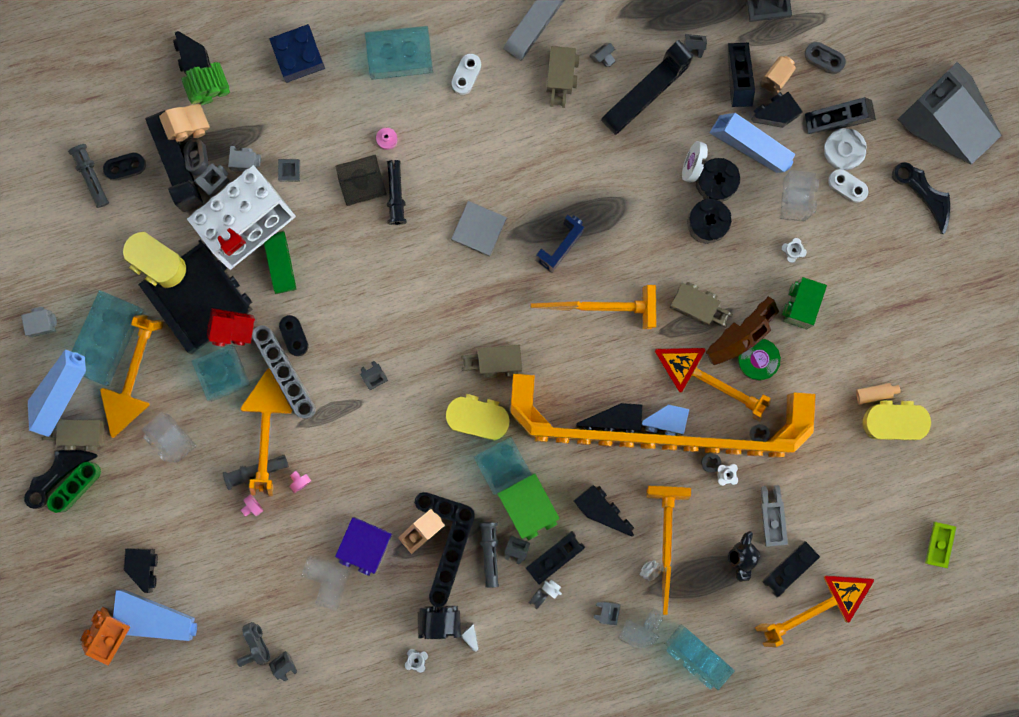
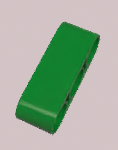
M279 231L264 242L275 294L297 290L286 235L284 231Z
M92 462L80 464L48 498L47 506L49 510L55 513H63L69 510L100 477L101 469L99 465ZM88 466L93 468V475L90 478L85 475V469ZM74 481L78 484V491L76 493H72L70 490V485ZM58 497L63 500V506L60 509L55 505Z

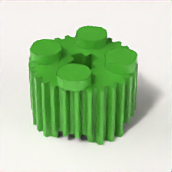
M210 63L211 68L194 67L186 71L187 77L181 78L191 104L200 102L201 105H206L213 102V97H223L230 93L229 85L220 63Z

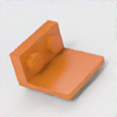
M102 607L100 611L97 610L91 620L93 624L89 630L86 629L80 641H82L81 645L85 655L109 666L130 626L111 617L107 608Z

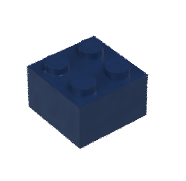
M309 24L269 38L286 83L325 69Z

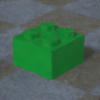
M805 277L795 281L794 284L792 283L788 295L791 296L790 301H788V304L785 303L781 314L784 316L783 322L806 330L813 327L827 285Z

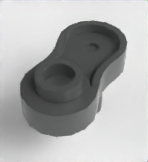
M254 622L244 625L242 629L243 636L250 647L251 653L237 659L238 666L242 667L253 661L259 665L269 662L270 653L263 641L261 627Z

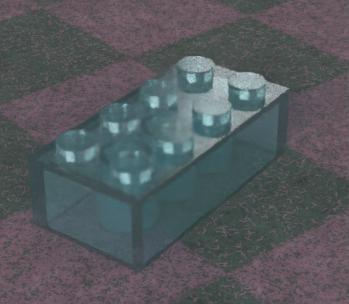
M99 290L71 351L85 356L86 372L83 377L105 386L110 385L134 332L135 326L131 325L133 317L141 315L143 312L142 308Z

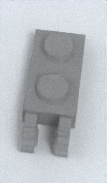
M774 485L773 492L776 501L774 503H768V490L766 486L761 487L763 503L761 504L766 547L788 545L784 502L781 499L780 485Z

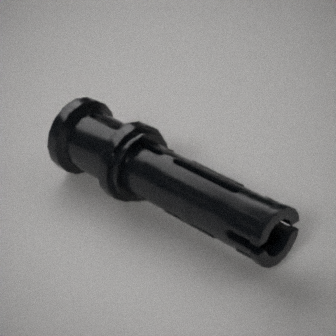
M389 160L387 161L390 200L387 202L390 214L388 224L403 225L407 223V220L404 218L406 202L402 199L401 161L394 160L395 169H393V161Z

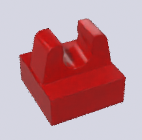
M228 228L227 231L230 233V238L224 240L222 236H218V241L225 254L231 256L246 242L242 236Z

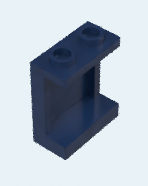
M567 215L564 219V225L571 230L552 256L543 249H540L536 254L535 261L553 273L583 234V222L574 215L572 217Z

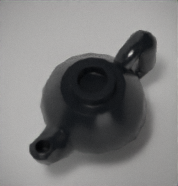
M751 531L744 533L741 541L734 545L728 554L730 564L737 568L736 578L739 582L751 579V570L756 567L760 559L759 551L751 543L753 537Z

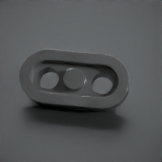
M820 42L809 44L805 50L806 60L828 73L837 74L845 67L846 60L844 55ZM812 51H816L818 57H813ZM830 61H836L837 66H831Z
M199 138L190 139L183 149L185 165L192 175L197 176L205 172L208 167L207 150L205 144Z

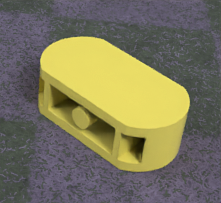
M146 232L132 235L124 245L123 256L131 264L129 268L138 275L141 272L147 276L145 280L156 286L159 284L164 288H170L179 284L186 273L185 261L177 253Z
M466 394V398L458 397L449 404L446 411V419L453 431L494 441L502 438L508 431L509 416L507 411L499 406L498 401L487 399L485 403L478 401L479 397Z
M880 401V404L871 406L863 417V428L872 439L921 440L928 434L931 427V418L928 411L921 405H914V401H901V405H893V401Z

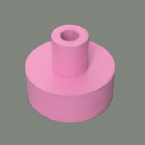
M383 128L376 135L378 146L384 150L393 149L397 144V135L391 128Z
M295 471L290 475L294 483L289 487L293 493H296L308 485L311 479L307 474L300 477L298 472Z
M251 494L243 499L246 506L241 509V512L244 516L249 515L251 512L258 516L263 512L262 507Z

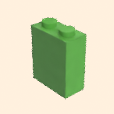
M536 474L498 493L522 539L526 537L527 540H530L539 535L538 530L544 527L546 530H549L558 525L556 520L560 518Z

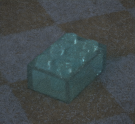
M428 26L365 33L371 80L433 73Z
M682 624L664 643L668 647L666 651L677 661L680 658L685 661L682 665L693 675L696 673L700 674L699 680L710 690L713 687L719 690L735 672L732 667Z

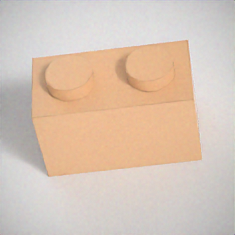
M430 509L402 533L398 539L412 554L445 525L439 515Z

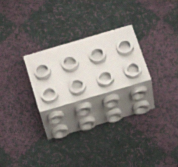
M253 165L246 169L236 180L229 183L216 196L210 198L200 209L194 211L187 220L211 252L231 270L296 216L267 179ZM228 228L242 236L246 242L231 256L225 254L218 241V236H222L224 240L230 238V233L227 231Z

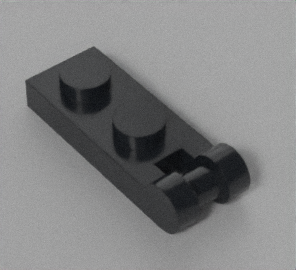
M573 531L526 567L538 585L586 548L582 542L579 543ZM567 543L573 548L569 553L563 547Z
M804 541L762 582L766 587L769 586L773 590L772 593L776 597H779L820 556ZM778 576L783 580L780 585L775 581Z

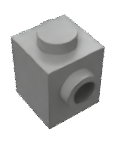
M44 307L31 309L32 313L21 315L25 336L36 337L56 332V316L51 311L44 309Z

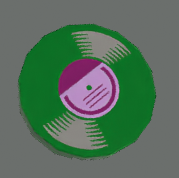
M762 339L755 346L738 356L740 370L745 376L753 380L769 379L780 367L781 356L779 350L774 343L767 339Z

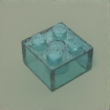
M233 345L192 360L207 401H215L251 386L236 347Z
M512 437L474 456L493 495L532 475Z

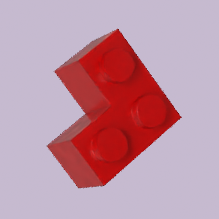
M211 308L207 331L208 340L216 346H225V344H231V341H233V344L244 346L245 343L251 344L255 321L254 315Z

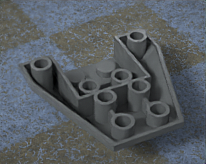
M958 62L897 119L912 135L970 165L1002 136L973 77Z

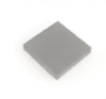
M468 201L451 240L491 256L507 217Z

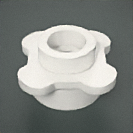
M794 238L789 244L785 243L782 245V251L788 256L787 260L791 263L795 262L799 257L806 256L807 251L804 249L799 238Z
M737 465L718 466L717 477L720 485L724 486L728 483L735 485L738 483V478L736 477Z
M655 560L647 562L642 567L640 576H643L648 581L654 580L661 572L660 564L656 563Z
M552 579L549 582L544 581L545 584L542 589L555 599L558 594L562 595L559 591L561 587Z
M414 649L408 650L405 668L407 670H417L419 673L423 672L428 654L424 651L420 653Z

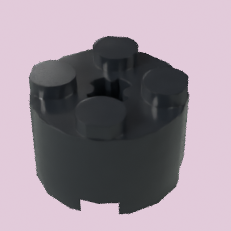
M725 158L710 159L704 164V168L696 180V189H698L703 199H715L723 203L729 200L739 187V169L736 164ZM716 177H719L722 181L719 185L714 180Z
M707 198L698 202L690 211L687 219L691 237L704 244L715 243L721 240L730 229L732 222L731 212L719 200ZM704 218H711L714 224L707 225V220Z
M435 606L419 608V639L424 637L425 639H446L448 636H454V638L461 637L460 610H458V606L441 607L440 610H437Z

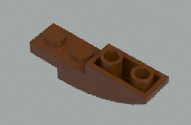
M768 296L749 317L744 319L740 326L733 322L729 328L724 330L723 334L706 351L711 364L717 365L739 356L755 346L771 331L769 322L779 313L774 299Z

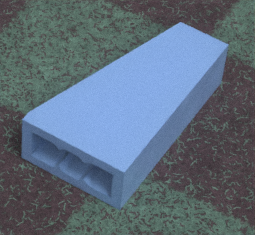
M736 113L720 115L709 132L776 173L788 171L793 164L792 159L795 156L793 152Z
M64 350L28 399L29 431L47 437L51 435L86 372L85 356L68 350Z
M116 590L113 618L130 626L126 635L190 641L193 636H196L197 623H194V617L127 590Z

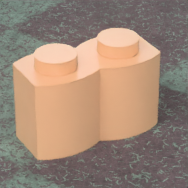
M787 56L778 57L760 82L761 87L772 95H777L796 70L794 61Z
M201 104L172 108L159 116L168 140H176V142L183 141L190 136H193V138L202 137L205 135V131L210 128Z

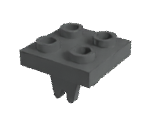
M747 0L749 22L790 18L792 16L790 0Z

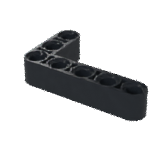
M680 40L676 41L666 51L663 61L601 118V121L614 135H617L688 69L694 55Z
M164 110L146 117L145 120L172 187L168 188L171 198L181 211L186 212L203 205V200L193 175L186 169L184 153L180 143L176 142V140H168L159 118L165 112Z
M422 492L415 498V506L418 510L428 512L432 509L439 517L453 521L429 594L430 603L435 607H442L449 599L475 518V512L468 505ZM424 495L428 496L431 501L427 508H422L419 505V499ZM443 502H447L451 506L450 513L446 515L439 511V506ZM462 509L470 510L472 514L470 520L463 521L460 519L459 513ZM456 529L463 530L465 533L464 540L460 542L454 540L453 532ZM449 550H455L458 553L456 561L450 562L446 558V553ZM447 570L451 573L452 578L449 582L441 581L440 573ZM436 591L444 593L445 600L443 602L437 603L433 599V594Z

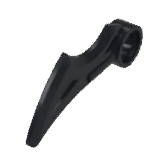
M903 162L895 166L892 171L894 181L901 185L908 184L930 209L941 234H945L950 218L949 193L940 192L932 188L926 180L925 172L913 167L910 163ZM900 168L908 170L909 176L907 179L899 177L898 171Z
M83 450L55 451V458L51 468L43 475L33 477L29 490H27L24 496L25 504L33 509L44 507L48 500L47 493L80 464L97 458L98 455ZM38 492L42 499L39 504L35 505L31 502L30 498L33 493Z

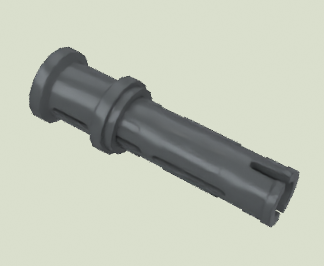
M86 144L75 146L68 152L74 158L77 165L76 170L82 173L96 208L109 204V201L93 169L95 163L93 160H90L86 151ZM90 179L93 180V183L97 189L98 194L96 193L95 188Z
M285 454L268 460L267 473L270 474L289 467ZM258 464L249 467L240 466V469L229 473L223 472L227 489L232 490V487L243 483L249 484L250 479L256 478Z
M498 522L479 523L482 533L480 545L483 547L485 588L499 587L496 546L499 544V540L496 538Z

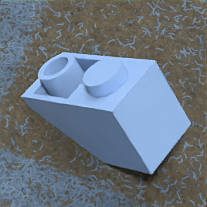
M667 405L644 419L641 426H644L645 431L657 433V430L666 431L665 435H683L689 409Z

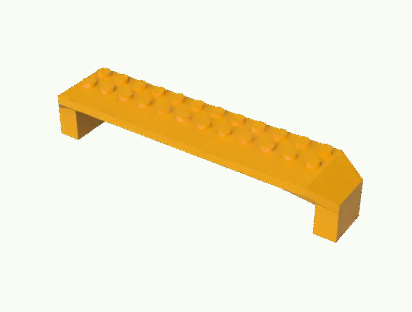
M513 374L510 415L530 437H535L534 441L548 442V438L556 439V443L568 444L569 440H577V444L590 445L591 441H597L598 446H612V443H620L619 447L632 448L634 444H641V449H655V445L662 446V450L670 451L677 450V447H683V451L698 452V448L705 449L704 453H720V450H726V454L739 455L742 451H747V456H763V453H768V457L781 458L785 457L787 453H794L814 433L816 394L795 392L787 395L786 424L766 442L553 428L533 406L535 375Z

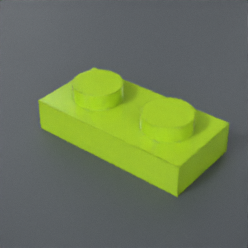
M933 522L925 564L948 569L956 526Z

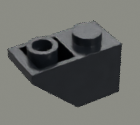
M176 31V39H173L176 52L179 51L181 59H178L180 71H184L186 74V71L194 67L211 68L206 48L180 31Z
M789 91L784 95L780 92L771 99L772 103L767 106L762 104L756 108L751 120L753 123L783 128L798 118L803 111Z
M126 548L124 571L144 593L153 592V588H156L157 584L154 567H157L158 554H155V549Z

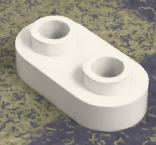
M467 54L461 59L452 79V88L455 93L465 95L471 91L481 70V60L477 55ZM469 61H473L475 65L473 67H468L467 63ZM460 80H465L466 84L464 86H460L458 82Z
M838 169L829 176L828 183L831 189L849 201L860 203L868 196L867 185L847 171ZM838 176L844 179L843 183L837 181ZM855 188H859L861 190L860 195L855 193Z

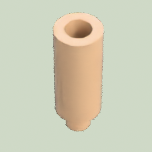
M891 383L857 389V401L860 405L891 399L894 397V394L900 393L899 385L892 386Z

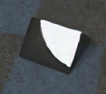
M376 155L335 166L346 206L387 195Z

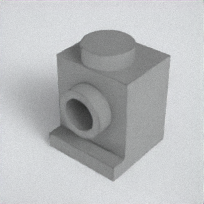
M230 146L228 167L231 171L244 172L253 165L256 168L261 166V154H256L250 148H240V151H238L235 146Z
M212 163L194 181L212 198L230 180L226 177L229 173L221 165L216 167ZM217 177L219 180L212 184V179Z

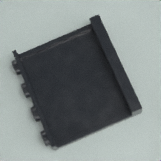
M201 239L198 241L199 244L181 256L186 264V273L179 284L170 288H164L159 284L154 286L147 280H143L138 284L189 354H193L209 342L207 331L211 308L248 314L253 310L250 306L253 302L246 293L241 294L238 289L240 286L233 275L231 277L228 276L225 272L228 268L214 257L211 250Z

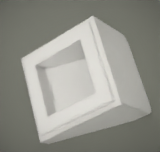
M472 624L462 633L461 637L473 651H477L478 642L475 627Z

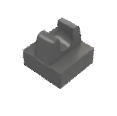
M685 34L684 44L690 52L693 49L698 50V58H701L704 50H706L707 39L706 36Z
M604 43L590 55V58L594 63L602 62L606 67H610L616 62L611 55L616 49L611 43Z
M278 159L279 182H300V159Z
M375 361L371 362L372 368L368 370L364 367L361 368L360 375L369 390L388 381L382 368Z
M510 536L505 550V559L509 560L510 556L518 558L516 564H521L523 560L525 561L530 542Z
M598 602L596 606L601 607L602 612L601 615H594V618L602 624L617 625L621 604Z
M287 651L269 663L272 674L277 680L287 681L286 673L292 671L294 674L297 673L293 660Z

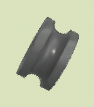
M759 424L751 428L749 435L752 441L766 442L770 437V432L765 425ZM757 428L760 431H765L764 439L755 438L754 433H757L755 432Z
M714 453L705 455L701 460L702 468L707 472H716L718 466L721 465L720 457ZM708 457L716 459L717 463H715L716 467L714 469L706 466L708 462L706 459Z
M539 588L528 603L534 604L535 609H538L548 594L542 593V589Z

